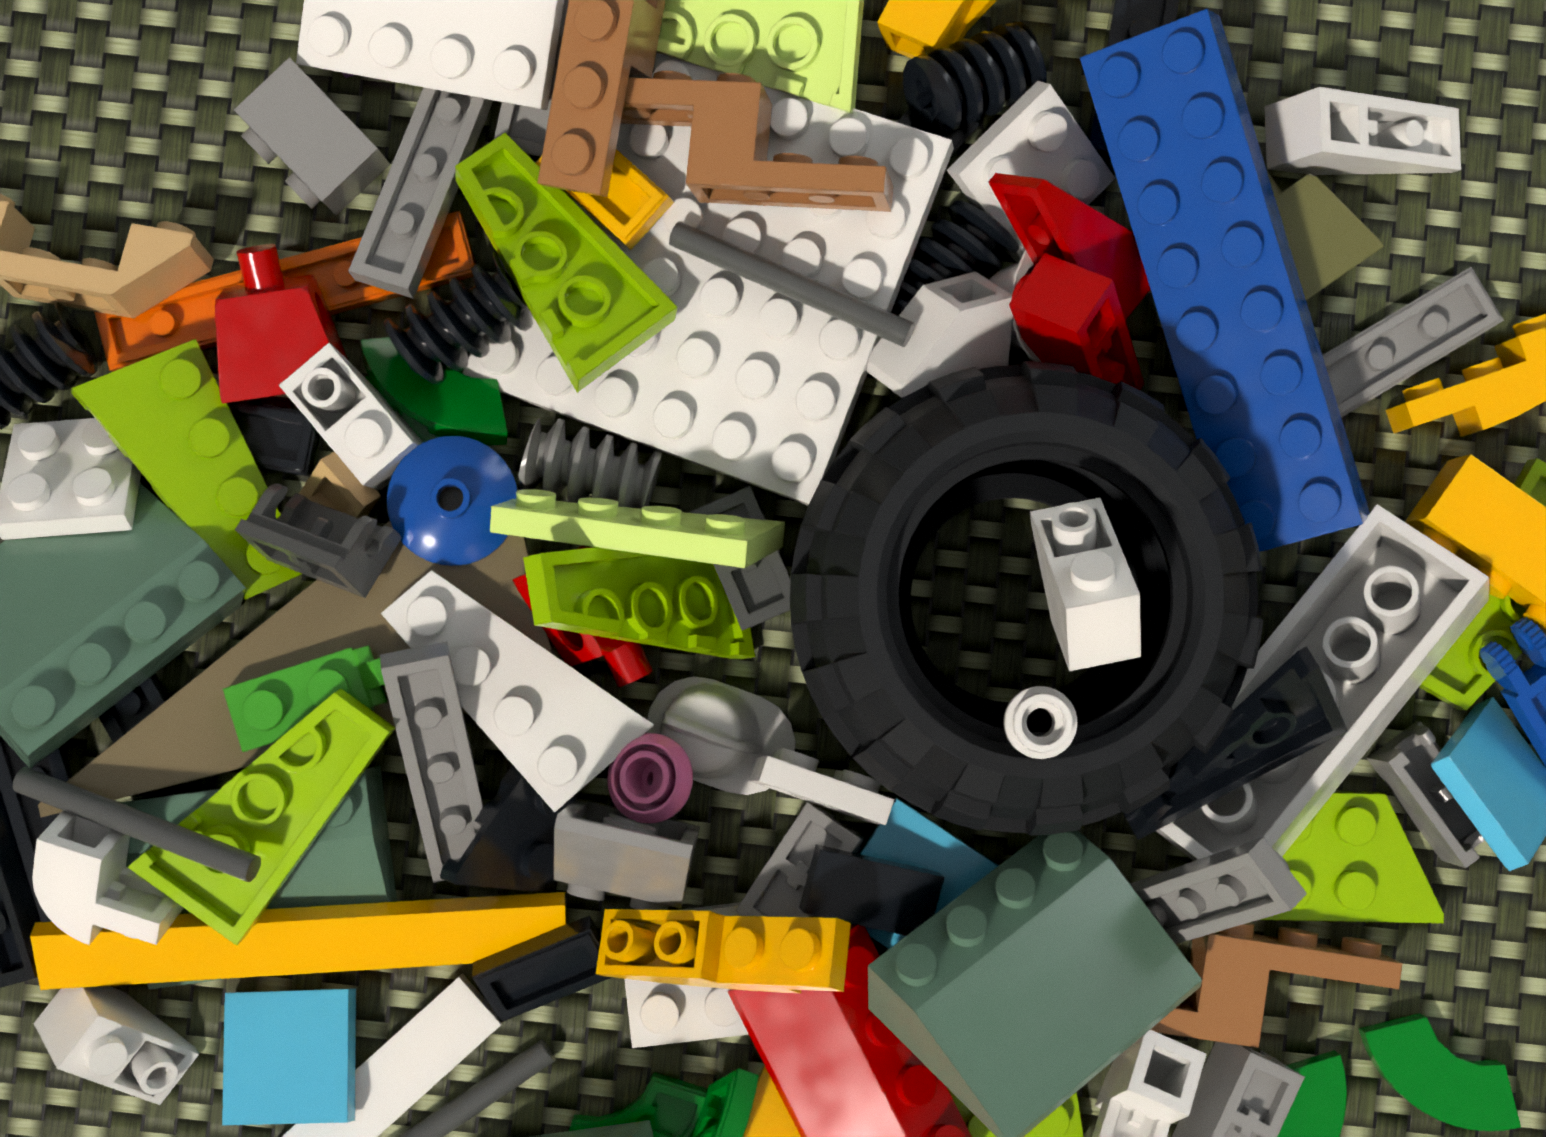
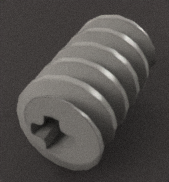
M539 418L532 429L518 474L520 490L535 489L543 479V490L556 493V499L567 486L568 502L578 503V499L588 498L592 494L593 498H606L618 501V507L641 509L644 506H649L662 464V452L655 450L643 465L638 462L637 443L631 442L623 454L618 457L614 455V437L607 434L598 447L594 449L590 447L589 428L583 426L573 440L569 441L565 439V420L559 418L548 433L541 432V420Z

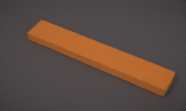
M460 211L447 215L417 292L449 284V280L453 277L459 281L473 277L471 266L476 262L464 217ZM361 238L279 259L283 278L302 275H313L330 315L403 296L355 281L348 270ZM241 270L190 283L136 318L94 312L109 370L112 372L194 339L197 340L201 350L216 347L215 299L224 288L244 284Z

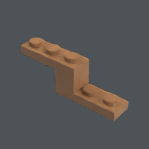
M569 0L537 184L608 198L629 75L652 78L666 0Z
M659 71L653 74V78H628L621 124L691 127L686 185L699 203L891 212L894 186L887 167L878 166V162L874 159L862 156H845L839 158L838 164L813 163V160L805 155L780 153L773 156V161H767L772 103L762 83L756 82L752 77L738 73H724L718 75L716 81L692 80L690 76L676 71Z
M1246 923L1192 940L1189 963L1201 977V987L1150 1030L1157 1033L1259 1048L1270 970L1399 989L1403 963L1381 953L1382 944L1379 942L1355 937H1342L1341 947L1318 944L1319 934L1295 928L1279 927L1278 937L1254 934L1255 924Z

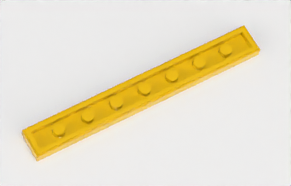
M565 892L265 909L247 936L237 946L192 913L179 914L157 945L129 938L121 933L105 928L101 930L90 945H87L64 933L52 921L35 922L30 939L40 990L473 964V962L566 925Z

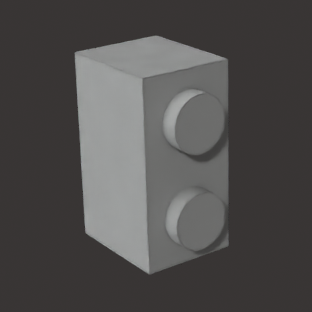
M290 57L234 109L249 126L241 137L268 164L278 156L293 171L285 182L311 209L322 201L335 215H338L390 165L380 150Z

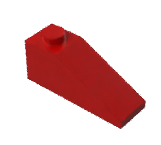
M995 173L988 181L1034 266H1036L1043 254L1047 253L1113 279L1125 320L1150 291L1148 279L1132 231L1045 179Z
M1044 253L1032 272L1025 274L1018 281L1009 304L1023 341L1042 362L1071 365L1078 372L1093 375L1115 384L1122 381L1141 390L1144 380L1113 279Z

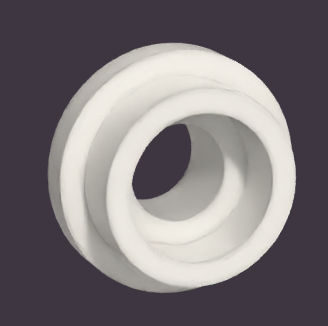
M1045 686L1029 687L1020 691L1009 702L1004 714V730L1009 742L1017 751L1031 758L1047 759L1059 755L1072 743L1077 731V715L1071 701L1060 691ZM1037 708H1044L1052 718L1050 730L1041 736L1033 735L1027 728V717Z

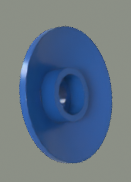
M462 436L438 437L418 445L397 465L389 482L387 492L388 516L393 529L402 537L401 542L417 556L439 565H467L492 554L509 536L490 532L491 506L515 499L517 485L506 462L489 446L480 441ZM447 487L459 488L463 493L461 506L453 511L444 510L439 504V495Z

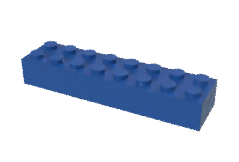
M1204 9L1080 57L1196 439L1202 438L1231 477L1226 483L1238 504L1245 524L1252 522L1259 552L1362 525L1370 511L1220 16L1209 9Z

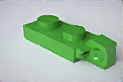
M369 645L358 649L352 647L223 688L242 752H248L275 743L339 689H343L372 711L375 710V706L387 702L383 689L385 684L380 658L374 660Z

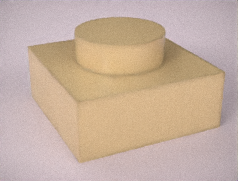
M335 452L319 461L299 493L306 496L310 501L356 518L368 516L381 497L376 489L363 486Z

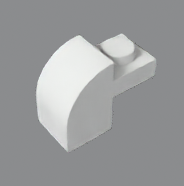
M62 811L36 841L32 880L34 892L42 910L60 930L87 945L93 942L103 928L121 933L129 938L157 945L184 908L127 868L126 861L130 836Z
M1149 1030L1113 1061L1095 1104V1107L1100 1108V1112L1092 1137H1167L1170 1125L1188 1117L1207 1054L1153 1030Z

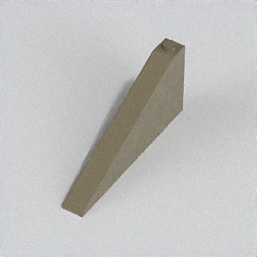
M447 487L439 495V504L442 509L447 511L456 510L463 502V493L456 487ZM390 521L385 524V526L393 528ZM509 535L504 543L486 558L461 566H445L426 561L410 551L400 540L366 598L320 580L314 581L66 782L111 800H116L246 768L268 750L272 744L248 752H242L223 688L351 647L358 649L369 645L374 660L380 658L381 654L411 649L381 613L431 570L554 655L551 640L542 627L534 626L532 611L512 580L526 573L523 557L530 556L526 537ZM384 686L383 689L387 702L375 706L373 712L395 727ZM462 707L463 714L467 713L465 709ZM43 802L38 804L40 817L59 814L63 811Z

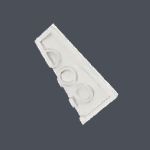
M304 0L296 64L547 110L564 0Z
M432 570L381 613L410 648L448 642L462 707L554 812L611 764L627 744L643 736L654 726L653 723Z

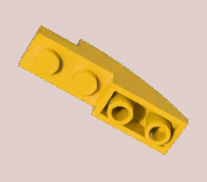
M1546 314L1513 325L1516 337L1494 346L1498 355L1497 358L1461 370L1465 382L1444 389L1440 378H1436L1402 390L1406 402L1385 410L1393 433L1453 414L1460 436L1463 437L1515 418L1545 402Z
M605 909L596 974L639 981L781 993H801V990L844 992L851 923L839 918L724 916L712 911Z

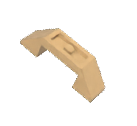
M0 194V285L13 297L55 304V301L66 307L136 318L212 269L214 258L196 238V233L183 225L168 221L158 222L157 227L131 223L119 267L95 258H84L82 264L61 261L59 257L50 252L30 247L35 227L15 208V202L12 199Z

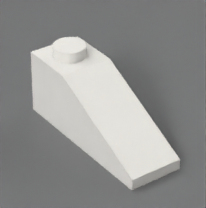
M1317 87L1265 106L1267 169L1301 174L1310 173L1313 175L1453 173L1461 170L1459 108L1325 87Z

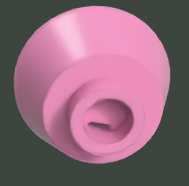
M645 733L643 736L627 744L609 765L607 777L608 790L617 809L629 819L648 824L663 822L677 814L690 796L693 784V770L690 759L685 750L673 739L661 734Z

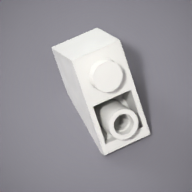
M976 271L922 285L899 315L915 323V328L908 344L902 347L881 338L872 350L866 372L902 398L926 386L928 382L953 372L972 367L982 369L1007 366L1009 363L1013 314L1009 306L1012 294Z
M330 343L325 345L279 385L363 486L382 490L389 484L392 474L400 461L414 448L423 443L380 392Z
M1101 498L1030 511L1031 526L1050 618L1068 670L1074 671L1141 657L1140 593Z
M111 986L60 989L34 1022V1026L57 1069L161 1105L199 1056L197 1049L127 993Z

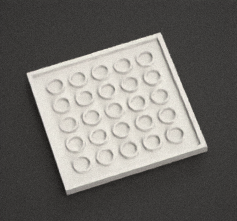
M656 53L653 74L659 71H676L690 76L692 80L716 81L717 76L723 74ZM629 75V78H645ZM763 86L772 103L767 161H773V156L780 153L805 155L810 157L813 163L838 164L839 158L845 156H862L876 160L878 166L887 167L894 186L891 212L699 203L686 185L691 127L620 124L616 149L672 199L673 205L634 248L630 250L568 193L566 194L678 307L675 320L578 393L533 315V325L526 331L519 330L509 322L511 339L504 345L495 342L488 336L489 353L483 358L470 354L468 365L464 369L463 374L472 378L497 379L500 393L799 503L809 505L820 481L834 462L866 379L868 360L873 348L881 337L669 245L670 234L675 224L681 221L891 312L953 152L952 140L854 108L851 114Z

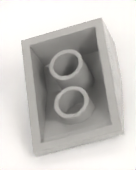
M577 798L557 814L554 826V880L569 883L567 893L585 899L604 901L606 892L631 897L629 906L636 910H668L669 906L681 909L701 826L671 819L652 824L640 823L623 815L617 807Z

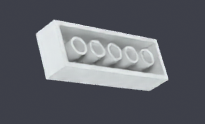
M1377 504L1369 513L1365 522L1356 529L1259 649L1254 669H1247L1241 689L1232 706L1234 710L1289 658L1307 646L1320 666L1348 731L1156 830V832L1193 861L1261 837H1265L1274 851L1283 856L1489 601V577Z

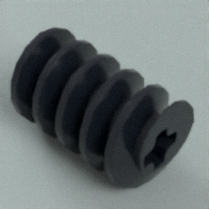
M1018 21L1001 24L993 28L991 32L982 31L972 36L970 40L961 39L951 44L949 48H937L928 53L927 56H916L906 62L903 70V89L912 116L924 126H930L934 121L941 130L947 133L958 129L961 121L972 124L981 119L982 113L992 116L1001 112L1004 105L1011 107L1037 81L1047 83V72L1037 39L1027 25Z
M954 201L948 209L952 222L945 219H937L931 226L935 241L928 238H919L915 248L918 260L912 258L892 308L893 312L899 316L922 285L975 271L979 273L977 267L980 264L999 271L1003 265L994 249L999 245L1016 253L1019 249L1017 241L1003 225L987 212L967 202Z
M493 252V258L497 273L491 276L475 263L471 266L475 283L473 288L469 289L457 278L453 277L449 280L453 296L452 301L447 303L432 290L427 293L431 314L425 316L416 307L409 304L405 307V312L410 327L404 330L390 317L383 322L392 344L403 360L416 374L421 375L432 384L439 385L447 378L445 364L455 371L465 369L468 365L467 351L475 357L483 358L490 351L488 336L499 344L504 345L511 339L509 322L523 331L530 329L533 325L531 311L500 257L495 252Z
M55 301V308L59 317L58 321L53 323L41 312L36 311L31 315L37 331L36 334L31 336L19 325L14 324L9 330L15 346L9 349L0 342L1 430L11 423V413L17 416H25L33 409V399L41 403L50 401L55 396L54 385L60 389L69 390L76 384V372L82 376L90 377L98 371L97 357L88 335L72 314L57 301Z

